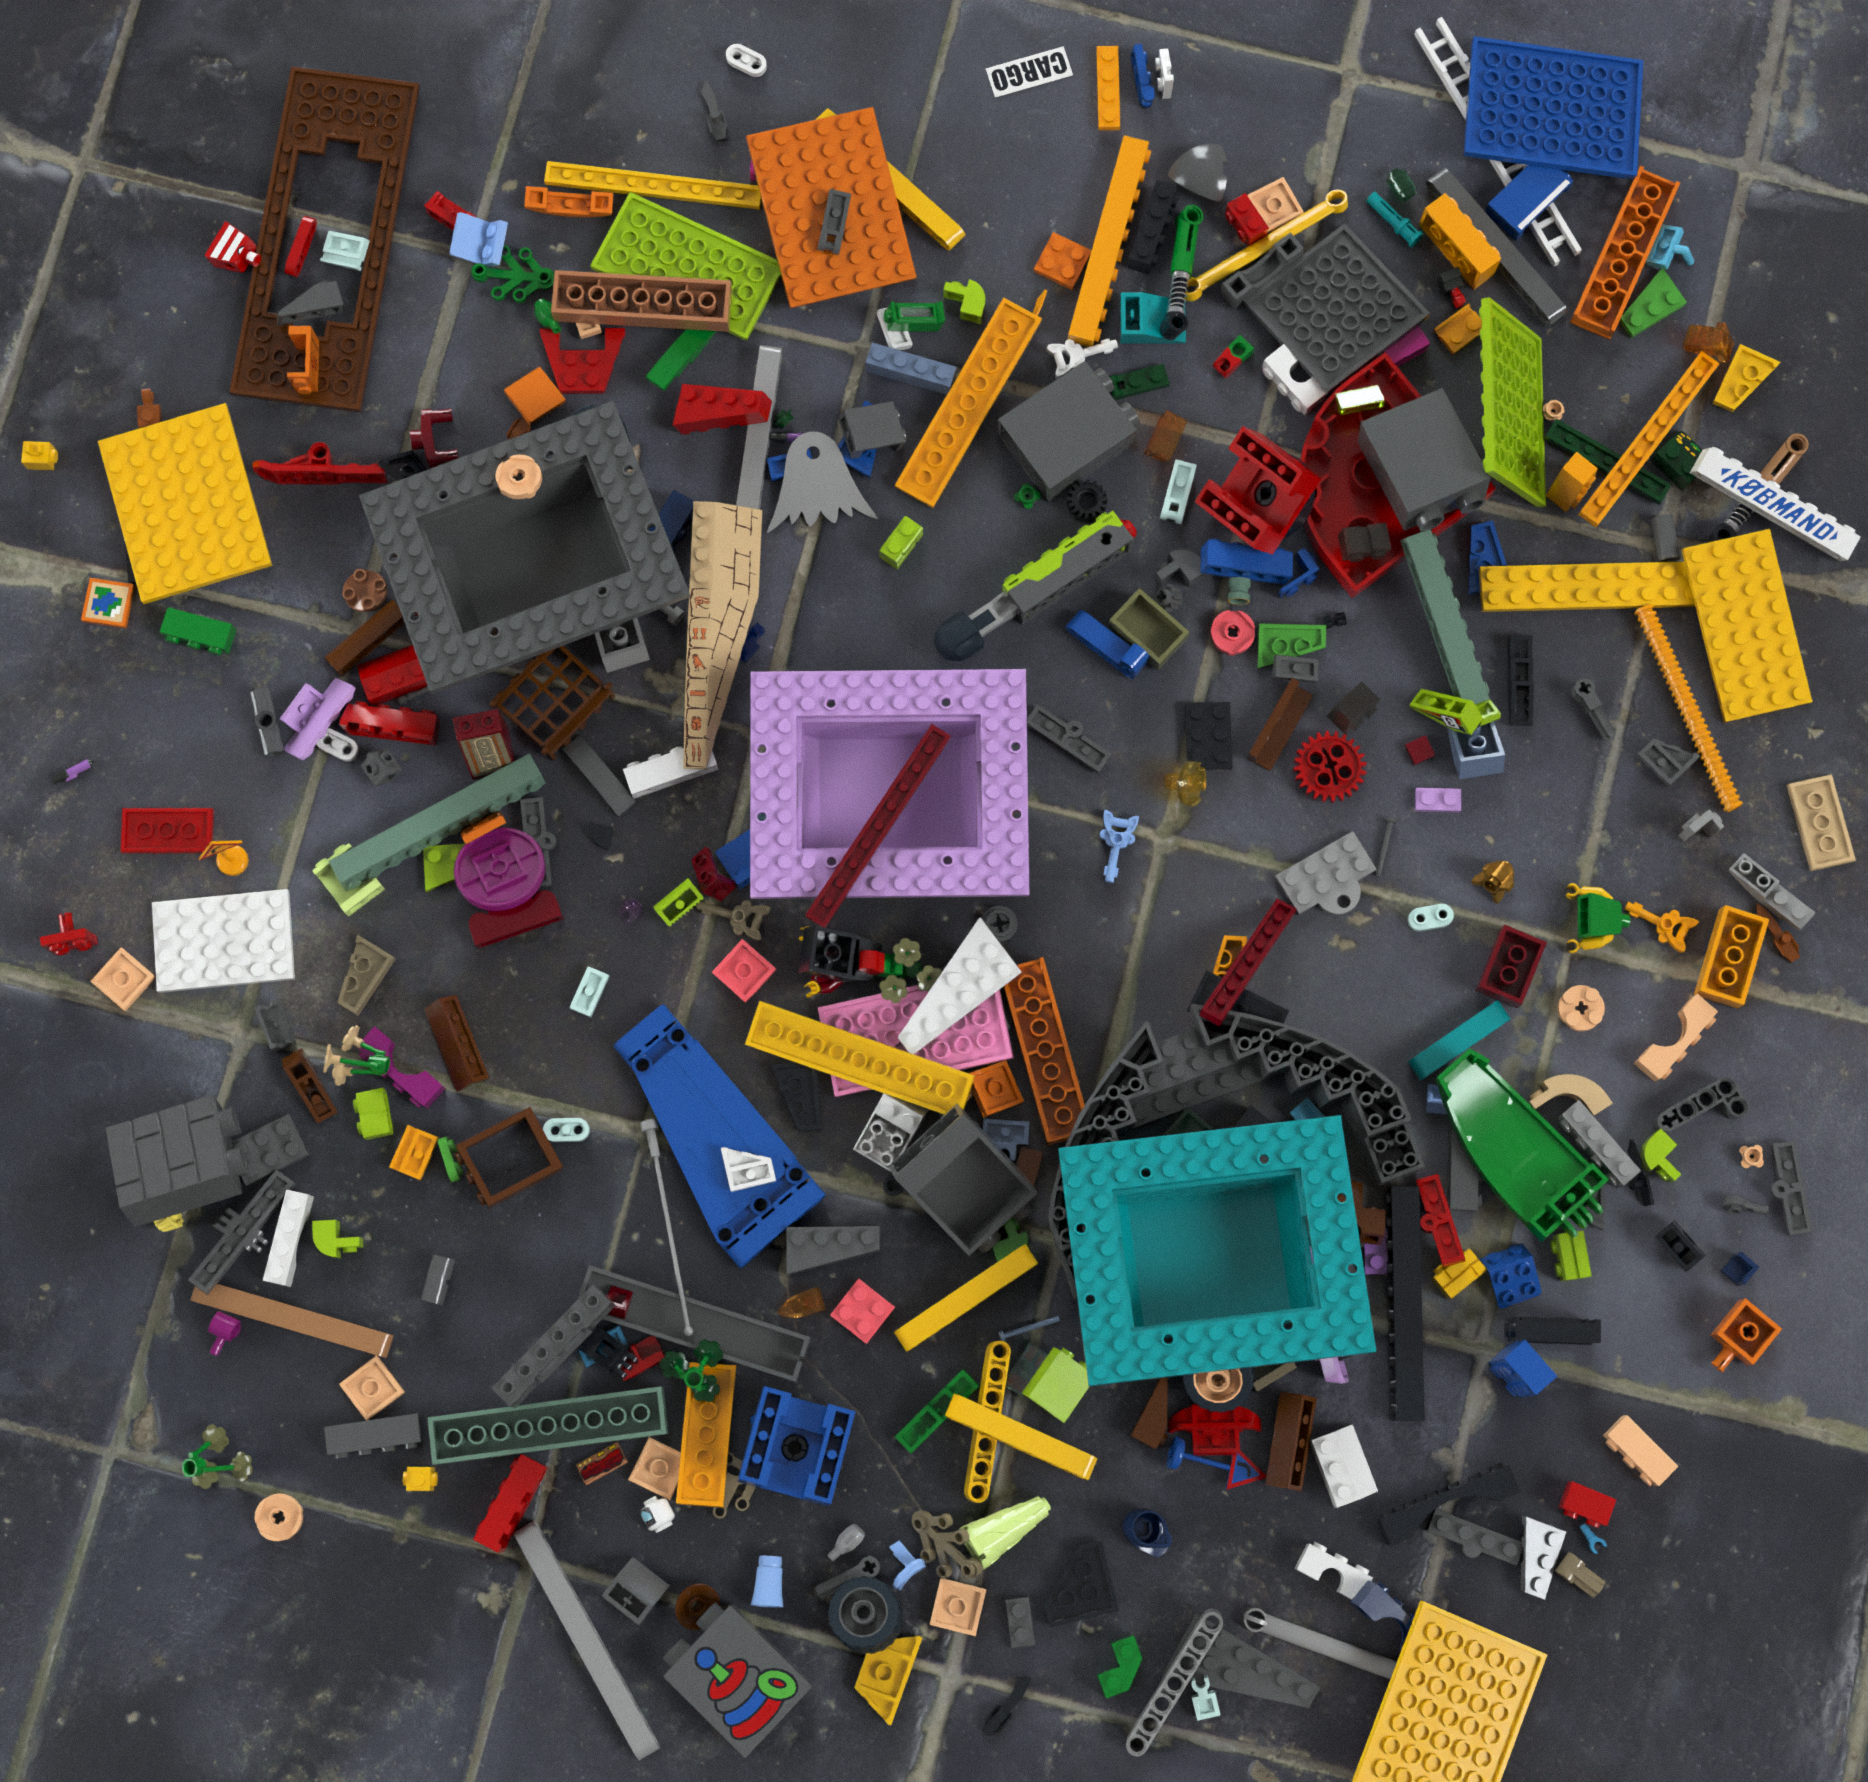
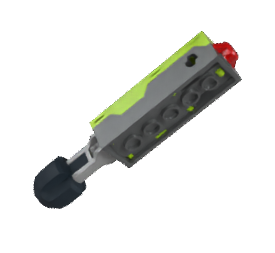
M1114 511L1108 514L1106 512L1102 513L1095 519V523L1090 526L1088 524L1084 525L1077 531V535L1072 538L1067 537L1059 543L1058 548L1053 551L1052 549L1045 551L1040 556V560L1035 563L1031 561L1022 568L1023 571L1015 575L1014 573L1004 580L1002 593L969 616L959 611L945 620L937 628L934 635V645L938 653L947 660L962 661L983 649L984 639L982 637L1016 616L1023 625L1130 553L1134 537L1137 535L1134 525L1129 520L1119 519Z

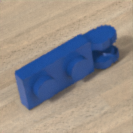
M1135 44L1130 57L1140 106L1147 109L1153 103L1155 91L1150 86L1151 73L1146 68L1148 63L1147 52L1143 51L1142 44Z

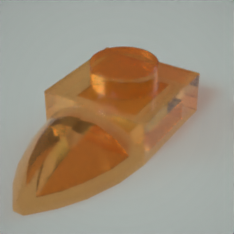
M815 1287L790 1297L784 1302L778 1313L784 1317L798 1318L807 1317L826 1310L820 1287Z

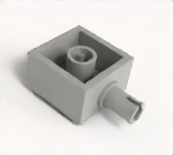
M638 618L595 633L600 655L607 673L650 660Z

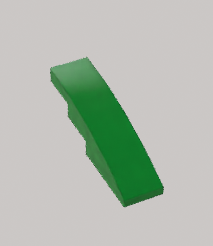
M686 329L647 374L646 380L662 391H665L674 378L679 377L687 365L694 362L717 331Z
M962 1369L895 1438L912 1453L947 1419L945 1414L953 1394L968 1398L980 1385L965 1369Z

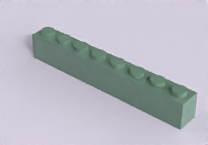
M1430 529L1401 539L1400 543L1453 696L1471 700L1474 704L1489 700V687L1485 681L1483 682L1481 664L1475 659L1473 653L1475 647L1472 640L1468 639L1466 633L1467 624L1464 618L1460 616V604L1451 590L1453 588L1452 580L1446 575L1444 569L1445 560L1438 552L1436 535Z

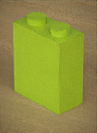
M1053 1347L1022 1394L1053 1417L1065 1423L1090 1386H1088L1086 1363L1080 1361L1078 1364L1072 1359L1074 1354L1064 1347L1061 1350Z

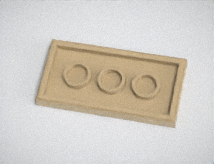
M1832 774L1786 785L1810 872L1856 861Z

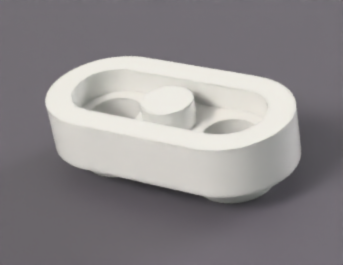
M733 44L726 50V59L730 66L752 77L762 76L766 72V59L761 54L741 44ZM735 56H740V57H741V58L738 59V60H735V59H734ZM754 65L760 66L758 69L752 68Z
M330 728L327 729L326 735L316 744L322 751L345 762L354 760L359 753L358 745L354 740ZM326 738L332 739L330 744L324 743ZM350 747L351 752L349 754H344V750Z

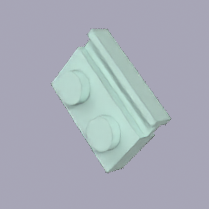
M328 231L323 248V258H320V261L324 264L361 271L362 268L360 266L364 262L370 241L362 237Z

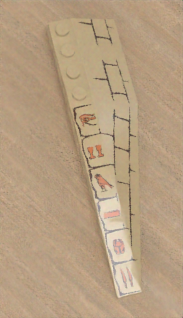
M693 501L689 586L691 597L689 598L685 684L684 769H707L717 730L721 723L720 720L725 710L727 697L731 690L741 651L745 644L748 628L759 598L762 510L719 502Z

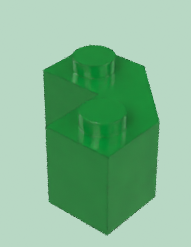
M1129 1635L1110 1643L1119 1666L1097 1674L1106 1699L1129 1690L1142 1661L1134 1635Z

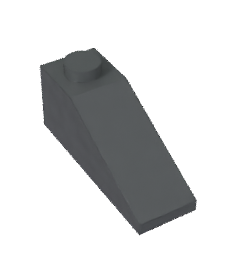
M321 281L312 286L278 312L277 326L342 314L344 304L337 282Z

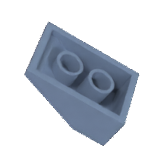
M1494 721L1482 726L1478 725L1472 735L1447 728L1453 761L1459 779L1504 773L1505 752Z

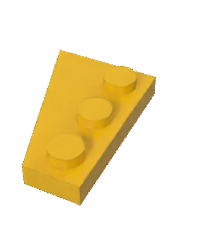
M1740 344L1712 404L1733 413L1780 362Z

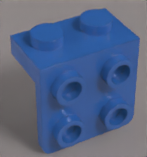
M1523 1243L1512 1245L1500 1252L1490 1253L1480 1259V1262L1487 1269L1485 1272L1490 1277L1499 1308L1504 1309L1541 1294L1542 1290L1533 1256Z

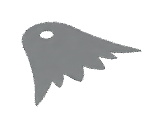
M807 432L798 436L793 441L786 457L779 500L767 533L781 524L788 515H790V522L793 524L801 512L809 526L815 523L820 511L830 522L836 523L839 507L851 517L853 516V507L869 517L878 519L858 490L839 447L829 436L820 432ZM811 446L817 447L820 451V455L816 459H810L807 456V449Z

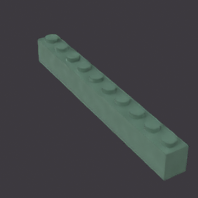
M529 753L333 858L329 863L345 891L355 889L369 878H375L382 871L398 866L401 861L408 857L420 854L423 849L439 844L447 836L455 835L462 828L478 823L486 815L500 811L503 806L509 803L517 802L525 794L539 790L546 783Z

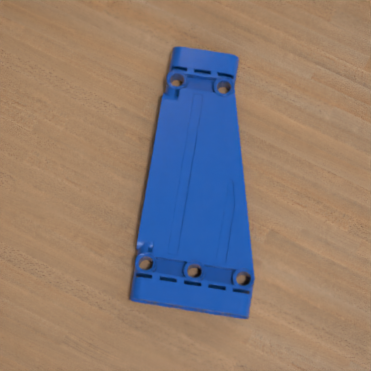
M665 1004L655 1009L614 1044L613 1047L635 1072L716 1241L739 1268L750 1262L784 1233L786 1227H791L826 1196L824 1191L796 1160V1156L701 1044L696 1039H693ZM677 1031L684 1033V1039L680 1042L672 1040L673 1034ZM639 1062H649L648 1069L643 1072L638 1071L637 1065ZM725 1147L771 1158L776 1182L731 1192L721 1148ZM798 1169L802 1171L803 1175L799 1181H792L790 1179V1173L793 1170ZM808 1179L810 1180L809 1182H807L803 1187H801V1188L798 1190V1188H799L800 1186H802ZM760 1199L767 1202V1208L763 1211H757L754 1206L756 1201ZM773 1209H775L769 1216H767L764 1220H762V1219H763L766 1215H768ZM757 1224L756 1227H754L749 1233L745 1235L746 1232H748L753 1226ZM728 1229L732 1233L730 1240L721 1241L719 1238L720 1232ZM739 1239V1241L736 1244H734L729 1250L727 1249Z

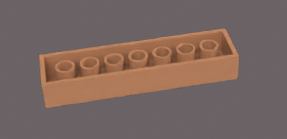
M555 270L551 313L553 319L557 322L729 332L733 290L731 280Z

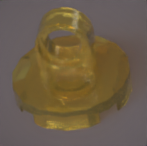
M1187 761L1182 766L1180 773L1164 775V788L1177 790L1180 802L1186 806H1197L1202 798H1199L1201 790L1205 791L1206 771L1204 767H1200L1201 763L1198 761Z

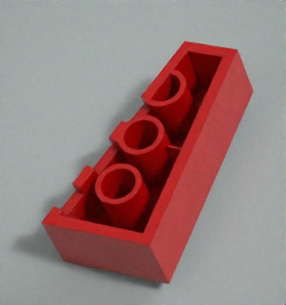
M682 384L673 426L682 435L693 431L705 432L708 429L719 427L720 429H725L732 425L745 426L768 422L772 401L763 391Z
M521 1454L520 1457L516 1456L510 1466L512 1470L510 1475L501 1482L498 1489L500 1492L497 1498L493 1499L487 1509L488 1513L485 1519L480 1522L473 1540L497 1553L504 1552L549 1467L525 1454Z

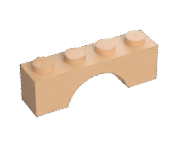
M1695 994L1677 1013L1682 1024V1033L1677 1043L1667 1047L1655 1044L1650 1045L1636 1060L1634 1065L1654 1082L1660 1078L1665 1080L1673 1071L1670 1068L1675 1061L1679 1063L1687 1055V1052L1684 1050L1689 1045L1694 1046L1702 1036L1699 1033L1704 1027L1708 1030L1716 1021L1714 1016L1718 1011L1699 994Z

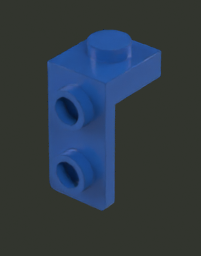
M1305 547L1298 551L1295 557L1305 573L1282 587L1278 594L1280 598L1285 595L1287 597L1294 595L1299 590V586L1304 583L1307 586L1317 579L1316 576L1319 572V567L1316 564L1317 560L1313 553L1308 552Z

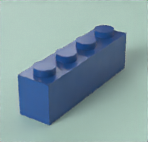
M1220 539L1207 540L1201 548L1200 573L1225 577H1245L1253 581L1285 585L1293 577V552L1277 548L1272 555L1254 549L1251 546L1243 545L1241 542L1228 543L1222 542Z

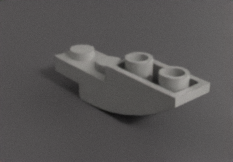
M1745 853L1729 868V872L1756 900L1778 919L1781 920L1783 918L1799 932L1815 915L1812 909L1783 888L1777 878Z

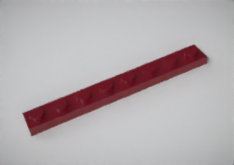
M1278 898L1275 900L1202 1007L1199 1016L1218 1026L1222 1024L1295 915L1297 908Z

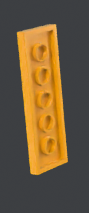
M689 1362V1368L700 1365L699 1363ZM717 1364L715 1367L705 1365L703 1373L707 1376L714 1375L717 1378L720 1392L715 1395L712 1402L697 1401L694 1398V1392L687 1386L676 1504L724 1508L736 1365Z

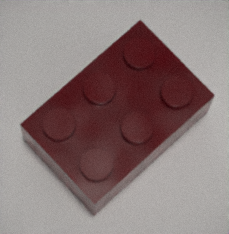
M1504 924L1498 932L1475 991L1512 1007L1519 1008L1523 1004L1547 942Z

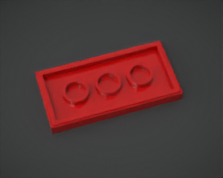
M122 808L120 852L122 854H202L210 842L213 841L214 809Z

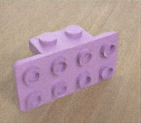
M336 678L322 695L311 685L305 683L280 717L282 722L295 731L284 747L285 752L300 760L308 758L313 753L317 742L326 735L330 724L339 717L341 709L353 698L356 688Z

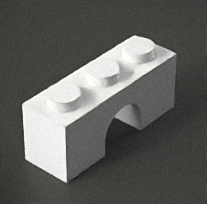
M1283 344L1264 360L1262 371L1269 380L1272 379L1277 384V389L1282 395L1289 397L1294 409L1306 415L1324 401L1327 394L1313 377L1302 383L1296 382L1291 378L1290 372L1296 368L1298 359Z
M1314 1542L1313 1545L1307 1543L1294 1568L1297 1571L1318 1581L1324 1570L1328 1568L1336 1569L1341 1577L1337 1592L1350 1599L1355 1597L1368 1580L1372 1581L1373 1577L1368 1575L1369 1570L1358 1564L1355 1568L1348 1565L1347 1558L1337 1553L1333 1557L1326 1553V1547L1317 1542Z

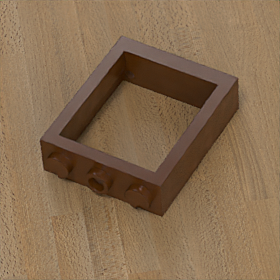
M531 1107L456 1145L457 1152L454 1153L459 1165L464 1164L468 1171L465 1173L469 1184L471 1186L475 1184L479 1192L476 1193L479 1202L482 1206L486 1204L488 1210L561 1172L563 1169ZM524 1120L549 1166L491 1197L467 1149Z

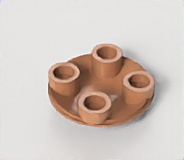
M357 569L346 580L342 595L347 605L353 610L370 612L380 607L385 601L387 584L380 574L371 570Z

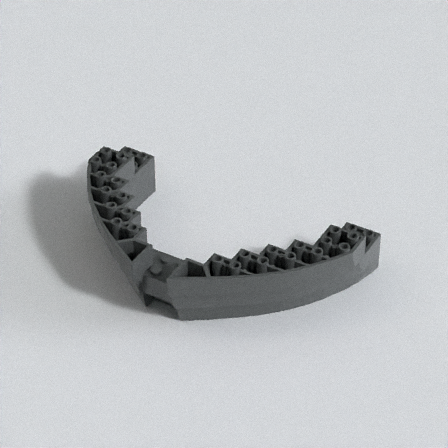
M1191 1004L1190 1006L1193 1029L1156 1043L1149 1022L1146 1021L1108 1068L1080 1112L1065 1147L1119 1141L1117 1136L1281 1076L1289 1097L1311 1089L1319 1110L1341 1103L1374 1188L1416 1173L1425 1167L1408 1122L1412 1119L1399 1087L1381 1072L1345 1048L1307 1030L1235 1011H1230L1222 1024L1218 1026L1199 1016L1203 1005ZM1059 1164L1051 1195L1048 1223L1073 1300H1077L1062 1175ZM1078 1225L1076 1227L1079 1233H1083L1085 1231V1227L1083 1225Z

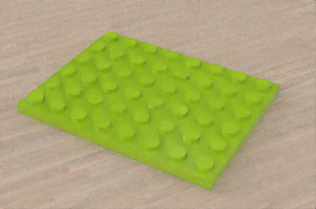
M1490 297L1481 299V307L1479 309V315L1482 320V329H1480V339L1482 341L1480 358L1483 363L1481 381L1484 391L1481 395V401L1484 406L1482 425L1485 431V437L1482 439L1483 448L1485 449L1483 468L1487 474L1536 507H1545L1546 482L1544 412L1542 410L1541 337Z

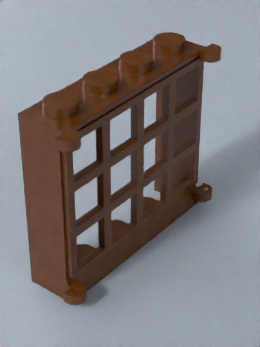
M564 646L541 653L537 658H531L525 666L526 669L521 674L517 673L510 680L511 684L505 690L501 689L489 704L492 708L496 707L542 750L541 753L544 756L547 754L553 761L556 759L554 753L562 745L567 746L570 743V736L578 728L580 730L585 728L587 725L586 720L593 713L598 714L602 710L601 705L609 697L612 700L615 698L614 692L610 689L613 684L608 682L605 685ZM556 649L567 658L558 669L547 660ZM542 663L554 672L543 684L532 675ZM570 663L574 664L582 672L573 683L561 673ZM557 676L569 686L559 698L547 689ZM586 676L598 687L589 697L577 687ZM527 678L539 687L529 699L517 690ZM573 690L585 700L574 712L562 703ZM542 692L546 693L554 701L544 713L532 704ZM513 693L524 702L514 714L510 713L502 705ZM558 705L569 715L559 727L547 718ZM527 707L539 716L529 728L517 719ZM543 721L555 731L544 743L532 733Z

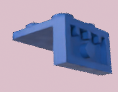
M749 829L715 852L739 890L750 883Z

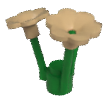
M357 1025L355 1027L352 1026L344 1037L342 1050L344 1052L350 1050L354 1045L358 1048L363 1047L375 1055H370L368 1062L340 1058L341 1056L332 1054L331 1044H328L323 1072L326 1073L328 1067L334 1064L332 1076L337 1086L344 1084L346 1076H352L353 1074L386 1075L390 1066V1057L385 1056L386 1051L378 1050L364 1043V1040L358 1037L360 1027ZM346 1064L363 1066L368 1069H353L352 1067H347Z

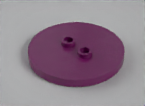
M506 827L496 828L465 844L458 853L454 864V878L461 895L472 905L489 911L508 910L523 904L537 892L545 875V859L538 843L527 833Z

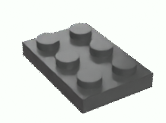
M287 1114L232 1141L233 1149L241 1147L247 1160L249 1173L241 1175L245 1186H249L273 1174L275 1170L279 1171L310 1156L291 1114Z

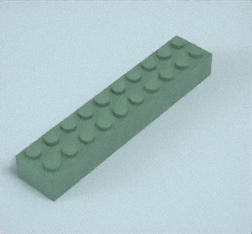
M664 1387L518 1405L516 1408L502 1407L428 1417L432 1465L669 1434Z

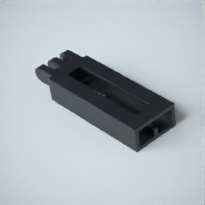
M596 1325L591 1330L592 1333L576 1349L610 1373L614 1371L625 1379L627 1374L621 1368L625 1367L631 1371L633 1367L627 1363V1360L630 1359L633 1363H637L639 1359L629 1353V1349L623 1343ZM601 1342L608 1346L602 1349L609 1356L608 1359L596 1351L598 1347H601Z

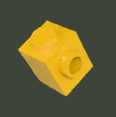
M407 1467V1472H403V1486H406V1491H434V1486H437L438 1473L435 1472V1467Z

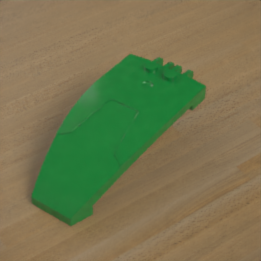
M1469 1048L1436 1078L1443 1105L1463 1149L1478 1173L1496 1196L1541 1242L1559 1226L1569 1236L1575 1238L1578 1233L1567 1219L1570 1218L1579 1228L1585 1229L1587 1223H1591L1594 1218L1583 1206L1584 1203L1595 1213L1601 1214L1603 1208L1592 1196L1609 1179L1593 1163L1589 1164L1489 1065L1491 1060Z

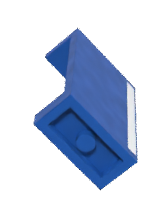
M1528 165L1488 203L1485 213L1517 241L1529 224L1560 194L1570 189L1573 180L1564 170Z

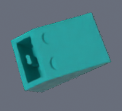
M1121 292L1119 302L1120 344H1186V330L1174 340H1167L1160 333L1159 327L1165 320L1170 298L1143 292Z

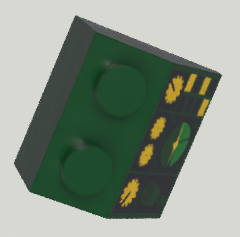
M1682 430L1671 438L1655 454L1651 461L1679 489L1684 491L1697 478L1690 471L1701 454L1702 449Z

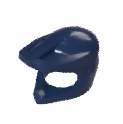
M1140 1508L1131 1511L1125 1517L1123 1522L1124 1534L1140 1550L1153 1557H1160L1170 1547L1172 1536L1168 1532L1165 1520L1158 1513L1148 1508Z

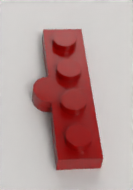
M1435 1174L1417 1179L1416 1184L1419 1186V1194L1426 1212L1420 1219V1227L1423 1232L1433 1235L1443 1268L1466 1262L1439 1175Z

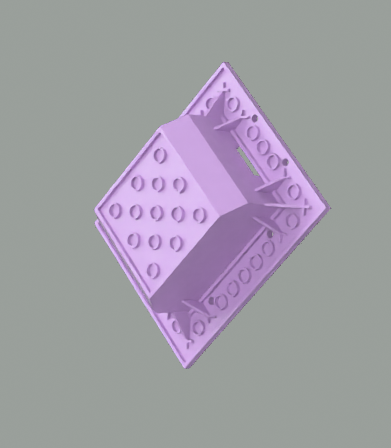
M1026 669L751 672L750 898H817L931 724L951 735V739L846 898L1029 896ZM948 700L950 705L945 707L942 705V701ZM829 701L835 702V706L829 708L827 706V703ZM1013 744H1018L1020 746V749L1018 751L1012 750L1011 746ZM763 746L766 748V751L759 753L758 748ZM1014 812H1019L1021 814V817L1016 819L1012 816V814ZM760 814L766 815V819L764 821L758 820V816Z

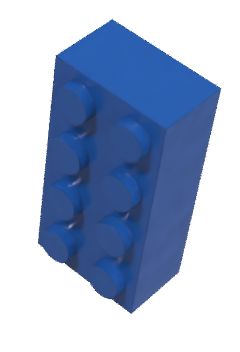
M1526 1340L1508 1344L1488 1362L1492 1366L1489 1368L1495 1377L1498 1379L1502 1378L1507 1383L1505 1388L1514 1397L1516 1395L1519 1398L1537 1395L1557 1377Z

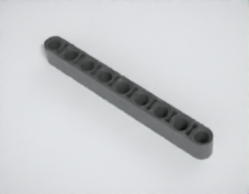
M1441 169L1426 181L1428 190L1436 199L1444 193L1449 198L1452 197L1457 202L1460 211L1470 217L1472 225L1477 230L1483 232L1490 246H1494L1499 251L1501 261L1497 270L1546 326H1551L1567 313V308L1560 298L1448 169Z

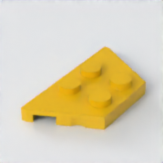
M921 1636L896 1638L895 1642L885 1650L875 1654L866 1653L854 1688L888 1725H892L923 1638Z

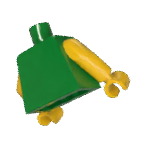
M1570 883L1567 886L1568 889L1576 891L1574 894L1567 893L1566 897L1568 899H1575L1578 896V939H1582V942H1577L1574 939L1568 940L1566 944L1574 943L1576 945V949L1567 951L1568 953L1574 954L1581 948L1583 950L1601 948L1611 942L1614 935L1621 934L1622 927L1627 928L1630 925V916L1622 914V904L1619 901L1613 900V897L1603 888L1586 886L1579 888L1574 883Z

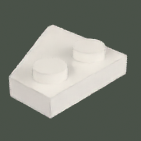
M1159 49L1158 58H1155V70L1160 73V78H1157V90L1162 92V99L1171 98L1174 82L1173 75L1170 72L1171 62L1168 49Z
M725 1147L721 1148L731 1192L776 1182L771 1158Z

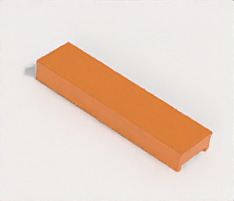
M1643 166L1639 167L1637 176L1631 183L1570 320L1571 324L1609 340L1617 328L1680 185L1678 181L1674 183L1643 170Z
M1041 957L1037 960L1018 964L1017 966L1022 973L1006 984L1003 989L1046 1145L1049 1146L1068 1140L1085 1104L1044 957Z

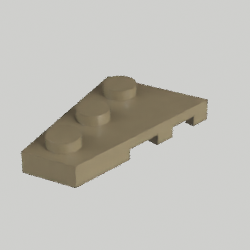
M357 935L355 941L357 944L354 954L351 955L349 971L344 979L337 1003L359 1016L396 958Z

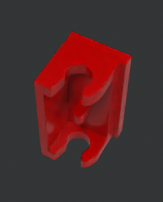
M438 191L424 205L429 216L454 231L457 213L462 212L476 217L471 212H467L444 197Z

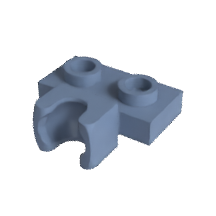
M984 1119L983 1131L1002 1151H1007L1009 1159L1015 1162L1016 1146H1028L1030 1122Z

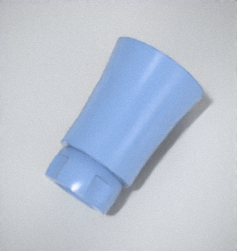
M759 1556V1567H757L751 1606L783 1608L782 1557Z

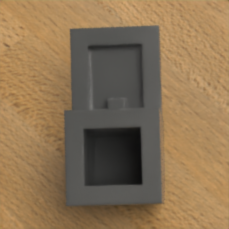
M1181 549L1169 553L1168 561L1170 564L1166 562L1157 569L1158 572L1156 573L1155 580L1161 586L1179 574L1189 588L1207 574L1200 573L1201 559L1192 551Z

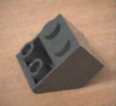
M632 1557L602 1594V1597L636 1624L640 1625L670 1585L636 1558Z

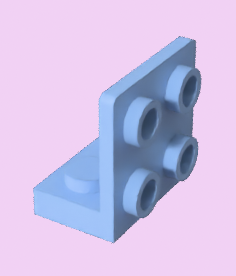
M462 212L457 213L449 254L475 264L486 265L487 268L500 265L508 222L502 220L488 222Z

